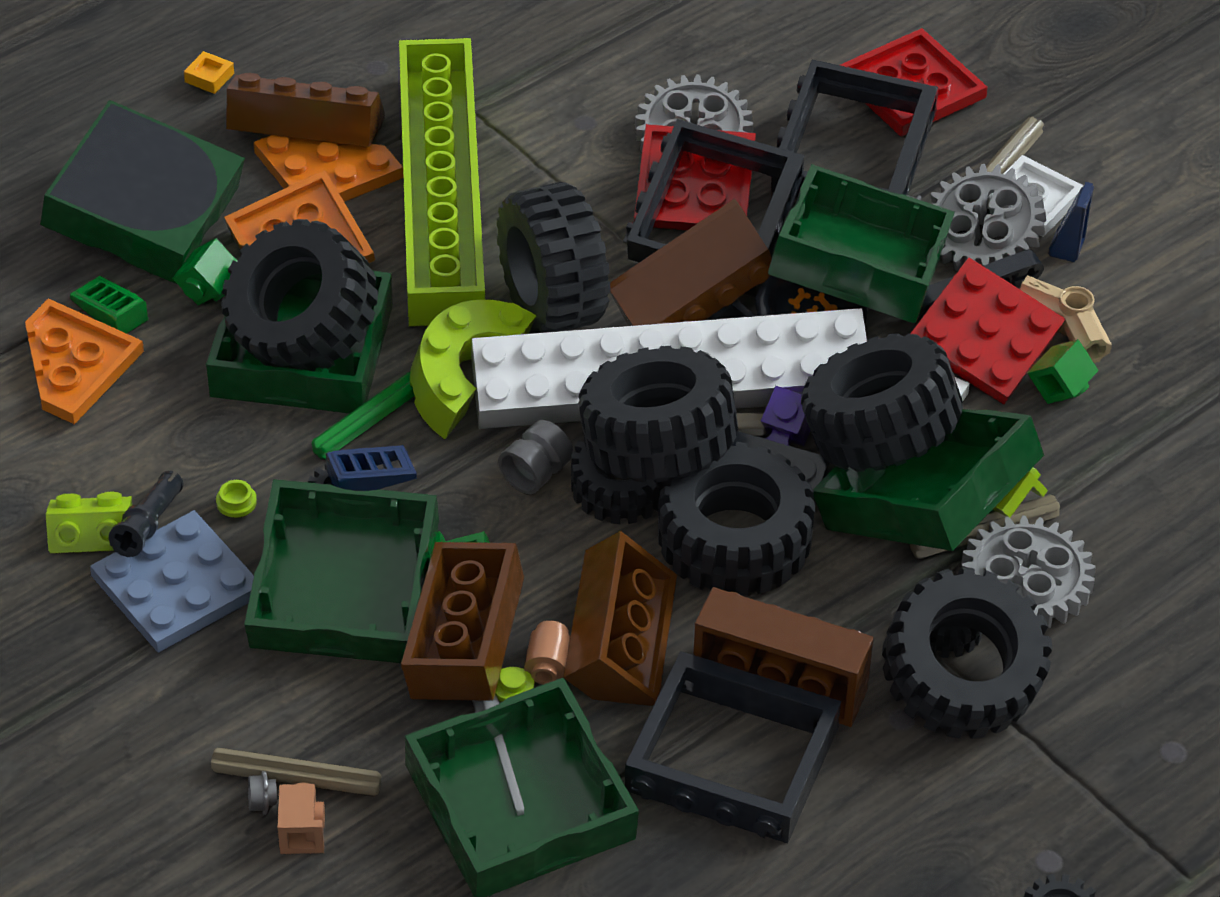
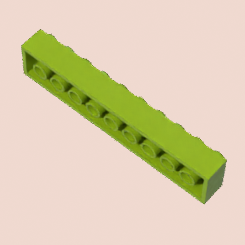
M471 38L399 40L409 326H429L438 314L453 305L470 300H485Z

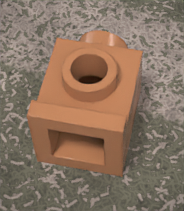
M315 784L279 785L278 837L280 854L324 853L323 828L325 826L324 802H316Z

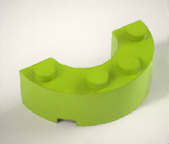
M479 299L453 305L442 311L431 321L414 357L409 378L410 386L413 387L416 398L414 404L418 412L438 435L444 439L448 437L465 416L477 389L465 378L459 365L463 361L471 359L472 338L529 334L536 315L514 303Z

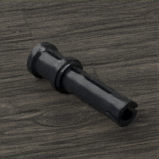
M173 471L163 472L139 505H133L125 511L122 516V522L114 525L109 532L108 540L115 552L125 557H134L145 547V539L151 538L158 530L159 517L183 489L184 482L179 474H176L170 482L168 480L172 476Z

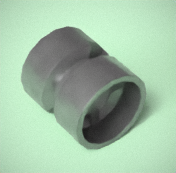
M546 420L536 421L522 434V439L514 441L498 457L501 473L515 489L522 493H536L549 481L552 474L557 473L571 460L573 447L569 438L557 425Z

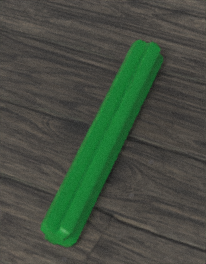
M410 371L313 439L311 442L313 453L321 460H325L326 453L340 450L414 397L413 387L410 386Z

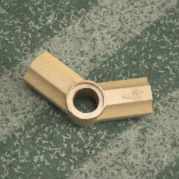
M1027 275L1020 290L1066 319L1059 330L1060 333L1068 336L1070 341L1079 339L1094 363L1100 362L1105 355L1110 354L1112 344L1093 309L1094 295L1088 289L1071 286L1063 290Z

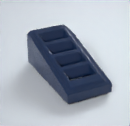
M1085 182L1058 226L1049 247L1048 254L1051 257L1075 262L1078 259L1086 239L1094 191L1093 183Z
M404 445L346 449L326 453L327 473L333 486L353 491H372L417 479V473ZM398 460L401 468H393L391 462ZM383 464L385 469L377 468L378 465Z

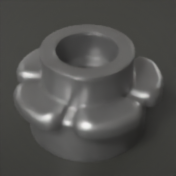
M262 771L259 776L248 777L250 811L263 810V815H266L268 813V806H276L277 804L276 779L268 780L265 771Z

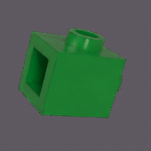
M215 238L194 249L172 279L182 288L185 295L197 305L210 299L218 301L225 296L222 294L224 280H229L231 275L228 273V269L232 261L237 262V260Z
M1079 339L1051 346L1027 374L1046 403L1050 404L1075 398L1084 393L1089 388L1088 382L1099 370Z

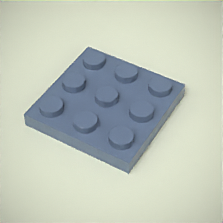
M195 510L163 526L151 538L145 539V547L138 555L125 557L115 552L90 565L93 579L158 653L248 604L254 575Z

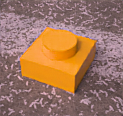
M203 51L184 71L185 83L215 94L233 76L234 63Z

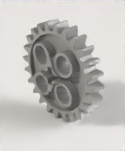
M698 74L695 76L694 82H688L686 76L681 75L680 84H676L669 78L667 79L666 89L655 85L654 95L646 93L645 104L638 105V115L635 117L636 140L641 141L640 150L642 152L646 124L674 126L677 119L691 123L692 104L694 102L699 103L697 125L714 130L753 133L752 111L747 110L748 101L746 99L739 100L738 90L728 93L727 82L722 83L718 87L714 86V77H711L707 83H702L701 77Z
M981 164L979 173H974L968 166L966 167L965 177H960L957 173L953 172L952 184L941 181L942 193L931 192L933 205L955 212L941 253L942 263L946 264L953 260L955 271H959L969 257L983 266L1016 253L1030 250L1029 246H1040L1038 236L1045 234L1043 222H1046L1043 197L1038 196L1036 185H1028L1026 175L1016 180L1014 168H1011L1004 175L1001 173L1000 164H997L992 172H987L985 164ZM993 193V195H992V197H991V200H990V202H989L990 214H987V215H986V213H987V200H988L989 194ZM968 200H976L975 202H972V203H967V202H966V201H968ZM1006 205H1013V207L1010 208H1002ZM984 224L982 231L983 238L981 244L979 246H976L981 236L980 225ZM959 231H968L964 234H956ZM998 236H1003V237H1004L1003 239H1000V240H994V239H993V238L998 237Z
M1024 515L1020 519V524H1014L1009 517H1005L1004 527L992 521L990 522L989 532L978 529L976 539L968 540L967 550L963 551L961 568H974L976 575L983 576L985 570L998 574L996 580L1007 584L1009 580L1019 586L1017 593L1023 598L1030 595L1037 604L1034 610L1035 615H1044L1048 628H1051L1052 618L1055 617L1064 624L1067 621L1068 613L1077 616L1079 615L1080 606H1087L1089 595L1093 592L1096 566L1091 564L1092 553L1083 552L1085 543L1083 540L1071 542L1072 530L1060 534L1058 533L1059 523L1055 522L1049 528L1043 527V518L1039 517L1035 524H1029L1028 519Z

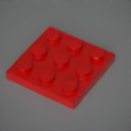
M923 28L840 64V66L938 87L937 111L933 122L974 104L987 96L988 87ZM865 103L898 135L902 137L908 133L914 114Z
M646 124L636 203L641 191L647 192L649 188L648 176L650 168L654 161H660L663 154L660 151L663 137L667 136L668 133L671 134L674 126ZM718 130L756 141V133ZM684 151L653 227L689 230L733 199L739 203L747 216L752 170ZM635 212V214H634V221H635V219H636V217H637V214H638V213H636V212Z
M969 257L910 334H917L921 338L925 336L936 342L946 352L952 371L1005 405L1025 378L1027 372L1033 367L1061 329L1066 319Z

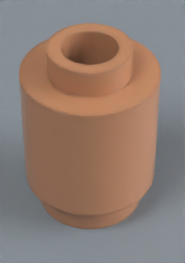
M543 621L537 625L530 635L524 670L528 671L534 681L544 685L564 676L570 642L569 630L565 625L556 621Z

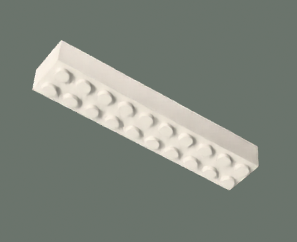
M862 308L472 338L471 359L474 387L477 388L475 399L478 428L533 425L539 420H546L552 423L581 421L578 396L583 384L593 371L598 372L600 365L606 361H615L617 356L621 354L636 353L638 349L649 347V350L659 349L660 346H671L674 349H680L681 346L690 347L694 352L701 350L708 353L712 358H716L724 365L730 373L736 409L764 407L768 405L775 385L802 394L805 382L809 376H813L814 370L820 364L827 363L829 357L835 353L846 351L848 346L867 342Z

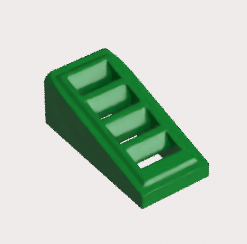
M101 276L70 293V299L92 318L126 334L148 321L147 305L142 298Z

